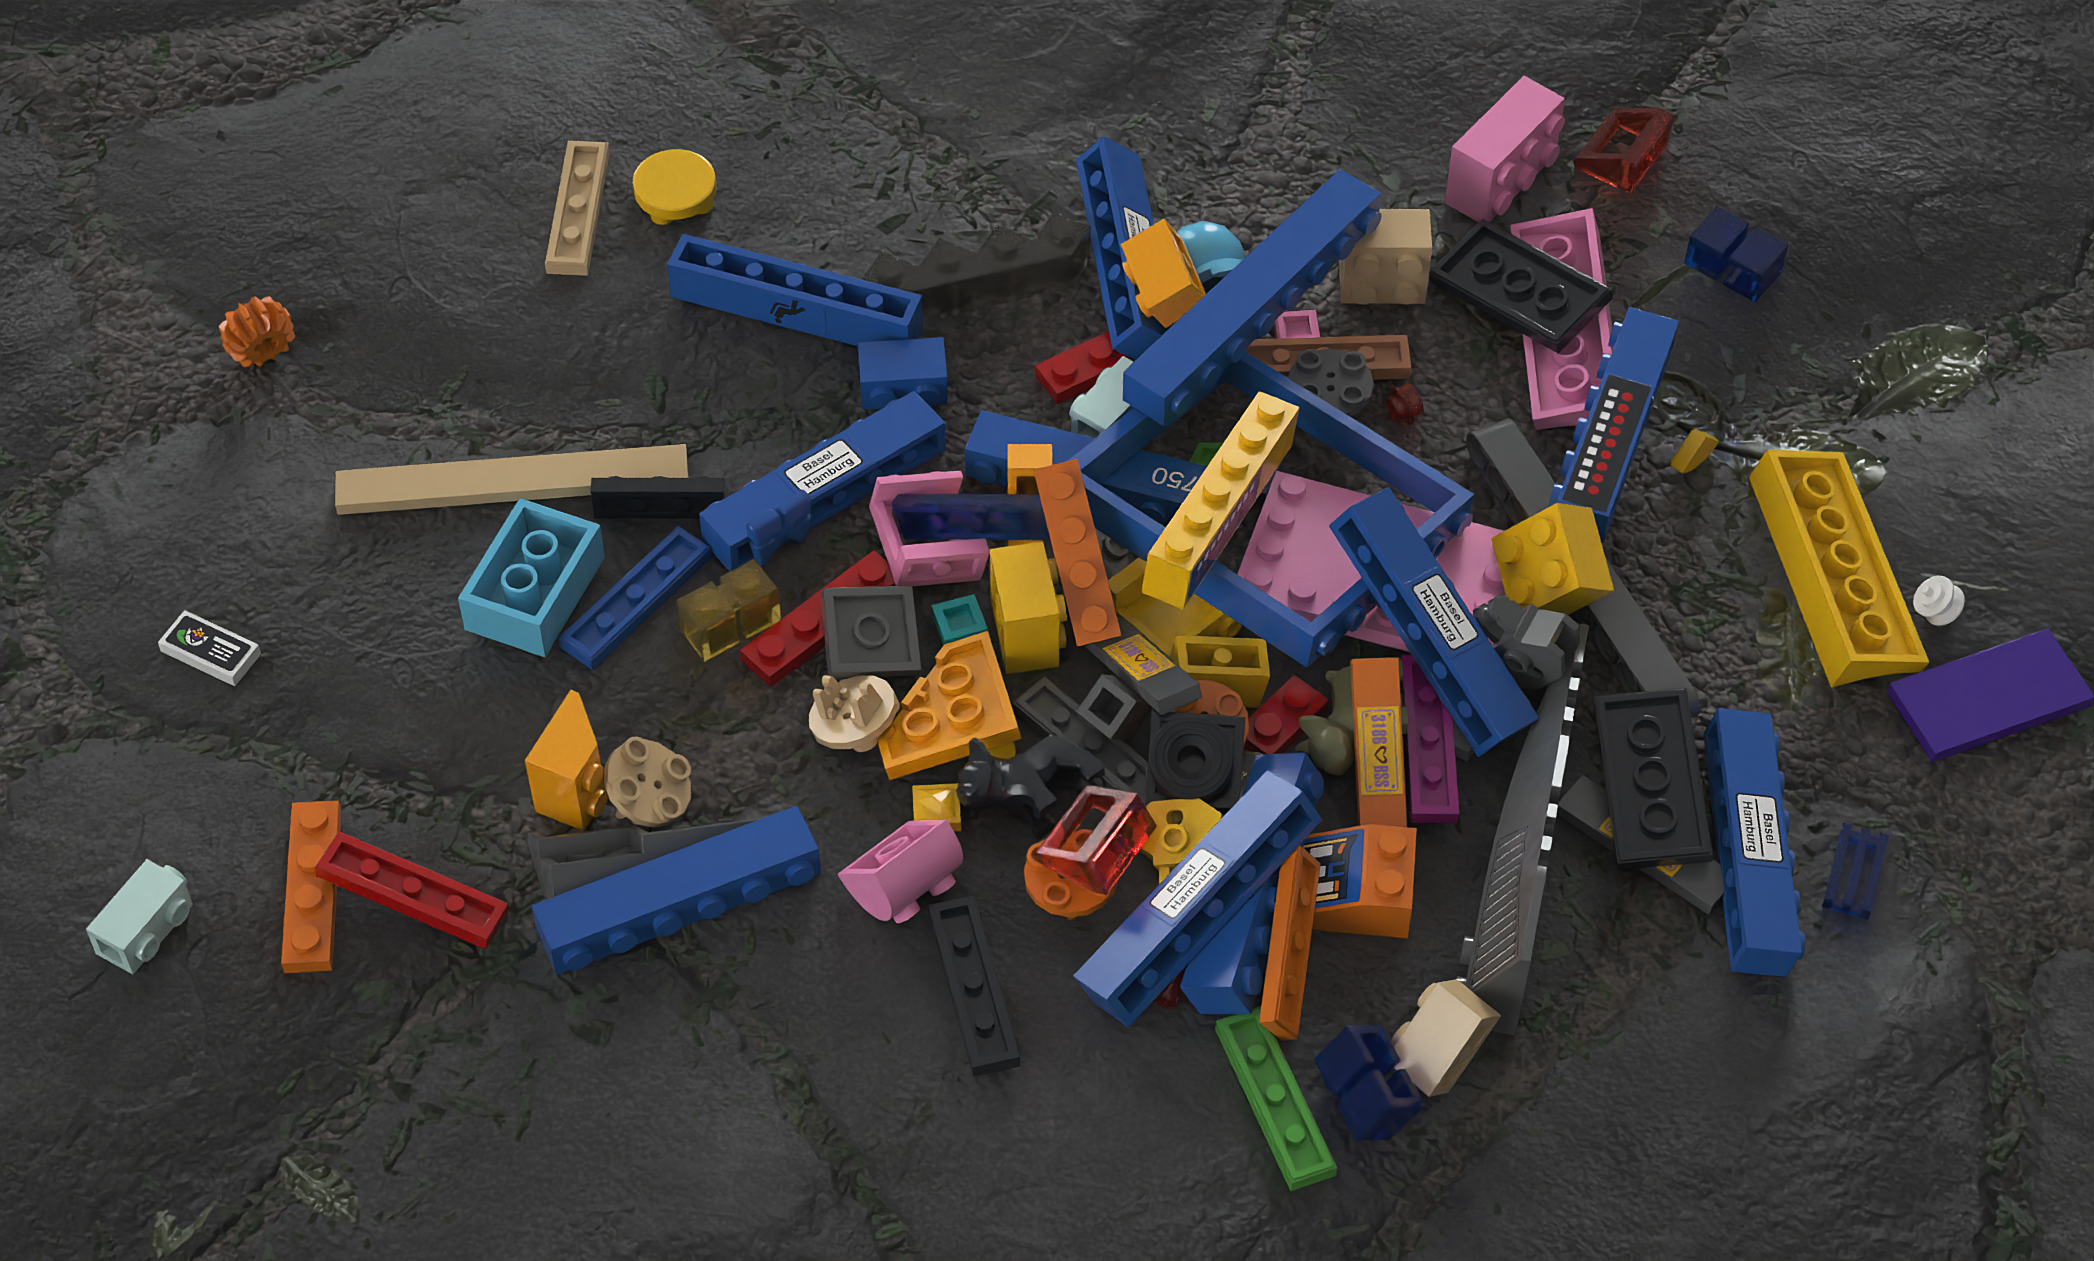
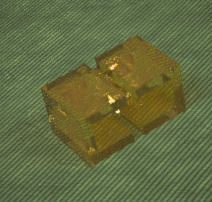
M755 559L721 576L720 586L716 587L711 581L677 599L681 632L704 662L739 643L736 610L739 609L742 634L746 639L781 620L778 588Z

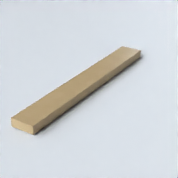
M686 444L336 471L335 507L337 515L510 502L518 501L519 498L536 500L591 495V478H608L611 476L623 478H652L655 476L688 478Z

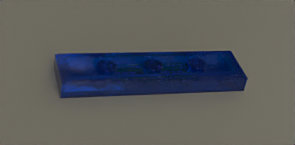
M897 494L891 503L904 539L971 540L985 538L986 540H1051L1039 494Z

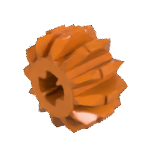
M254 296L249 303L244 305L238 303L239 308L225 313L226 321L218 326L221 332L220 338L223 341L222 346L229 356H232L235 362L239 361L244 368L254 363L261 367L269 359L276 361V355L280 352L288 351L287 343L296 337L293 331L294 325L291 322L292 318L287 309L283 308L280 302H275L270 296L264 297L261 300Z

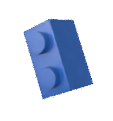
M944 337L858 342L862 410L883 409L890 401L900 399L912 391H915L929 406L948 404Z

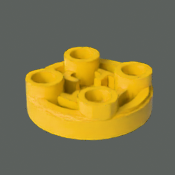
M681 149L661 151L649 156L637 167L633 176L634 196L638 205L650 214V218L654 223L659 225H666L673 220L689 218L696 214H706L714 206L716 194L715 172L709 161L692 151Z

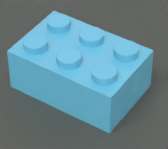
M519 498L458 597L464 629L546 658L605 558L600 525Z

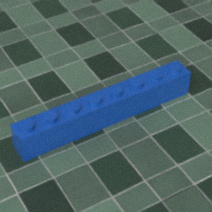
M1339 169L1123 372V401L1163 427L1176 415L1185 413L1194 397L1204 388H1211L1218 380L1220 373L1231 362H1238L1244 356L1248 346L1258 336H1265L1281 314L1286 310L1291 311L1295 308L1302 294L1312 285L1320 284L1327 275L1328 270L1339 259H1346L1352 252L1355 244L1365 234L1371 235L1376 230L1382 217L1379 212L1381 193Z

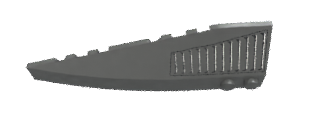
M1585 624L1579 625L1580 644L1577 650L1565 654V672L1563 676L1551 682L1544 694L1536 713L1539 719L1532 723L1516 764L1494 838L1475 936L1465 935L1460 964L1469 965L1467 978L1457 976V980L1501 1015L1491 1031L1514 1036L1516 1035L1532 957L1558 808L1557 804L1561 791L1589 628V625Z

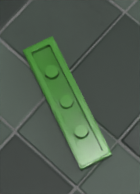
M1261 1006L1253 1008L1251 1014H1235L1217 1020L1215 1030L1291 1192L1336 1176L1337 1166L1274 1034L1259 1023Z

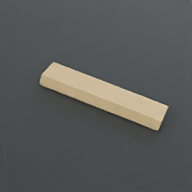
M568 141L545 261L546 274L588 276L610 155L608 142Z

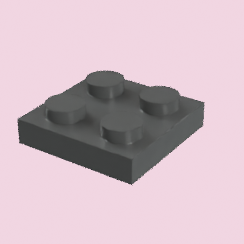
M912 586L823 588L820 596L829 676H833L835 679H847L857 675L883 678L916 677L920 674L921 662Z

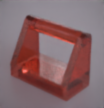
M1614 108L1574 159V166L1582 172L1631 194L1669 143L1674 114L1661 108ZM1619 127L1638 135L1625 154L1600 153Z
M1086 785L1036 850L1034 858L1043 866L1087 890L1107 895L1156 829L1157 825L1138 793ZM1093 806L1107 813L1078 852L1061 850Z

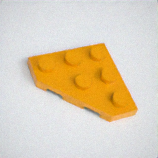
M988 631L944 644L935 656L936 665L926 678L920 677L902 700L901 705L903 709L892 724L878 736V745L889 780L969 756V741L974 737L983 742L987 749L1022 739Z

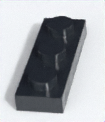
M619 476L591 478L590 493L594 518L700 519V512L704 511L713 502L726 498L724 478H710L707 476L696 478H667L663 476L652 478H623Z

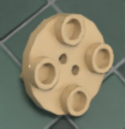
M824 675L822 677L824 690L814 689L813 697L815 701L809 713V728L816 741L832 749L853 748L857 752H865L872 749L878 742V736L893 722L895 714L900 708V703L894 690L887 681L876 676L857 675L837 682L833 676Z
M637 736L629 738L610 754L604 767V785L610 801L617 808L615 816L619 819L627 817L632 821L633 825H644L653 828L669 825L685 812L691 799V781L689 779L691 766L685 757L674 754V752L658 742L642 739Z

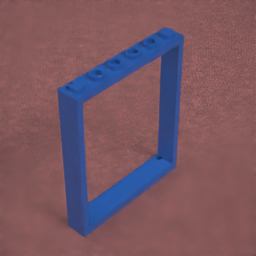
M1247 352L1238 362H1231L1220 373L1218 380L1211 388H1204L1194 397L1190 407L1185 412L1187 413L1225 381L1253 399L1260 391L1300 407L1296 426L1435 512L1417 528V531L1428 544L1435 559L1442 553L1446 543L1454 536H1462L1465 528L1469 527L1472 522L1473 515L1470 513L1474 498L1472 492ZM1133 408L1068 461L1078 459L1094 527L1147 562L1149 551L1165 527L1099 483L1185 413L1176 415L1163 427ZM1215 561L1194 593L1307 668L1321 655L1325 656L1327 652L1331 653L1338 644L1339 639L1348 631H1356L1372 609L1376 606L1381 608L1364 580L1360 578L1310 622L1218 561Z

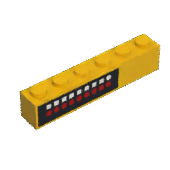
M1260 391L1257 393L1149 551L1142 593L1180 609L1185 608L1291 448L1300 407Z

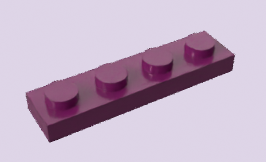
M1402 655L1403 707H1407L1408 715L1405 741L1411 823H1458L1459 800L1453 718L1412 655Z

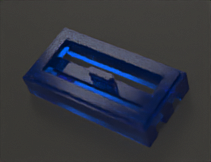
M1843 822L1822 907L1869 919L1889 835L1880 832L1879 837L1870 835L1871 830L1861 828L1860 832L1851 830V824ZM1851 843L1857 845L1844 900L1835 898L1847 845ZM1866 848L1874 849L1875 852L1862 905H1858L1853 902Z

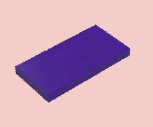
M2049 628L1894 681L1889 684L1887 690L1888 695L1932 762L2091 707L2094 702V694Z

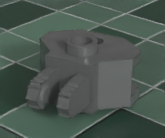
M1499 594L1488 601L1489 604L1486 605L1484 603L1474 609L1473 617L1478 621L1486 637L1493 642V648L1504 661L1506 668L1519 688L1538 690L1561 678L1565 672V654L1576 651L1580 644L1579 624L1565 613L1541 610L1533 604L1523 609L1514 600L1511 601L1510 597ZM1531 667L1538 668L1542 673L1534 671Z

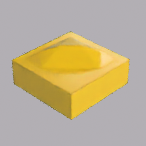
M958 783L912 786L914 821L947 820L954 832L961 831L960 801L955 791Z

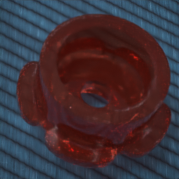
M1408 383L1399 388L1392 386L1389 389L1390 398L1386 399V406L1390 415L1397 422L1404 419L1408 425H1412L1416 417L1424 413V406L1419 394Z

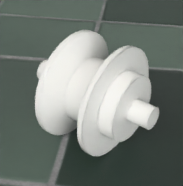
M1934 576L1925 580L1918 587L1913 603L1915 610L1920 615L1926 617L1931 624L1943 626L1951 623L1960 615L1964 607L1965 597L1962 590L1953 585L1948 578Z

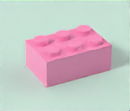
M1523 76L1452 146L1445 204L1477 222L1482 218L1490 222L1497 214L1503 215L1510 207L1513 198L1521 190H1528L1533 184L1536 175L1544 166L1550 167L1557 159L1560 152V146L1557 145L1559 133L1565 123V118L1562 116L1565 98Z

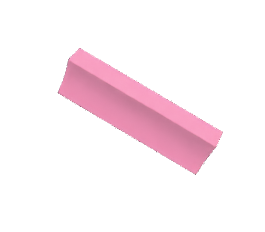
M1593 208L1510 225L1512 235L1607 286L1600 233ZM1609 303L1559 354L1523 334L1532 418L1536 430L1577 426L1580 417L1588 419L1590 411L1584 409L1591 385L1599 387L1602 379L1596 378L1603 353L1611 355L1613 347L1608 346L1612 332Z

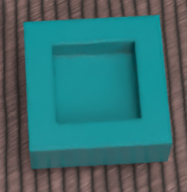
M975 594L931 605L932 618L943 646L944 644L988 631Z

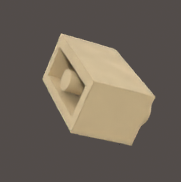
M1457 979L1432 983L1425 989L1417 1002V1006L1420 1007L1419 1011L1411 1022L1404 1023L1394 1034L1391 1040L1394 1048L1385 1059V1061L1429 1097L1449 1093L1501 1017L1497 1011Z

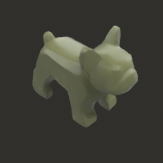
M1398 658V660H1399V680L1402 681V680H1403L1402 659H1399V658ZM1350 666L1339 671H1328L1325 675L1326 680L1332 684V714L1328 718L1308 715L1302 716L1298 720L1300 727L1309 736V739L1300 742L1295 747L1296 753L1310 755L1316 768L1324 769L1325 772L1337 776H1343L1355 760ZM1401 706L1402 738L1404 753L1405 745L1403 734H1407L1408 715L1407 707Z

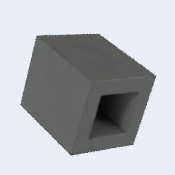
M1102 674L1076 712L1110 739L1131 740L1153 707L1118 676Z

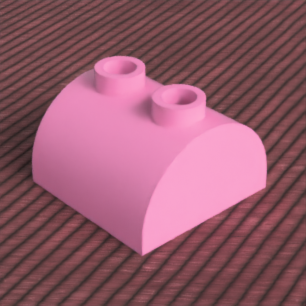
M947 820L908 821L837 875L854 899L872 916L882 921H888L893 917L896 923H902L920 910L916 899L929 890L932 896H937L947 891L956 883L951 873L962 865L963 851L955 832Z

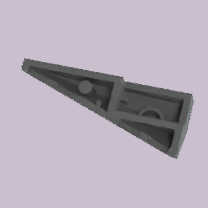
M732 818L719 819L718 824L690 827L689 821L672 822L669 825L654 828L644 825H625L588 832L581 828L571 829L570 834L549 837L542 836L541 831L528 832L527 838L542 895L549 899L762 818L734 822Z

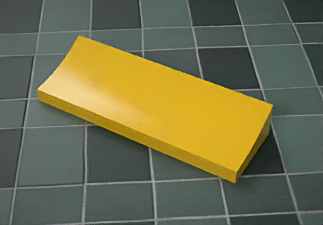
M1767 450L1749 476V480L1830 687L1833 688L1877 676L1922 672L1929 663L1928 657L1844 453Z

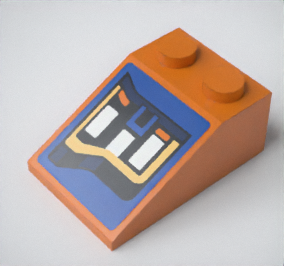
M1367 824L1309 834L1305 839L1303 848L1320 862L1312 930L1407 939L1412 913L1417 828Z

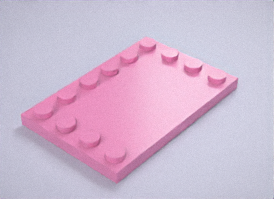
M1276 471L1237 575L1312 622L1362 578L1329 528V525L1350 506L1371 495ZM1401 504L1416 529L1435 513ZM1471 522L1469 527L1465 528L1462 536H1454L1447 542L1442 553L1436 558L1472 615L1474 609L1484 603L1486 605L1489 604L1488 601L1499 594L1506 596L1491 540L1492 537L1502 533L1503 530ZM1377 606L1366 615L1362 625L1356 631H1348L1345 634L1410 652L1383 609Z

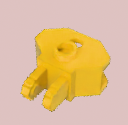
M1199 798L1152 801L1129 821V840L1142 854L1153 860V866L1159 871L1160 884L1222 819L1223 815Z

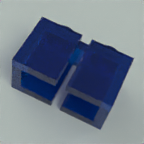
M1716 206L1690 235L1684 264L1715 281L1730 265L1735 266L1724 279L1723 285L1756 302L1782 273L1788 244L1757 227L1753 231L1749 230L1748 222Z
M1348 1025L1314 1058L1327 1089L1333 1096H1339L1342 1099L1337 1105L1356 1141L1390 1140L1425 1107L1406 1069H1398L1385 1082L1384 1077L1401 1060L1382 1025Z

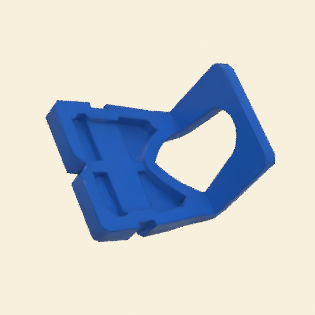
M800 490L780 502L776 509L770 508L746 524L747 535L751 539L749 543L754 556L753 563L758 568L770 562L773 553L783 539L790 538L792 539L790 541L794 544H800L806 540L811 519L810 496L805 490Z

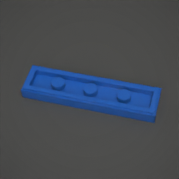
M677 526L558 638L559 647L591 670H594L712 558L711 547L680 526Z

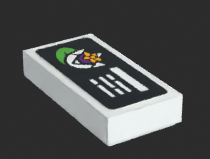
M185 610L158 642L161 652L233 686L237 685L261 655L258 644Z

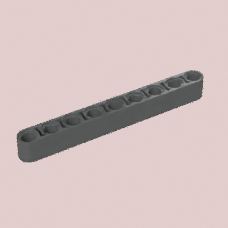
M1508 418L1467 433L1466 444L1473 463L1514 525L1548 508L1555 482L1513 420ZM1606 559L1614 592L1576 610L1573 614L1580 624L1589 625L1588 637L1625 693L1687 688L1691 719L1697 717L1700 713V705L1693 686Z

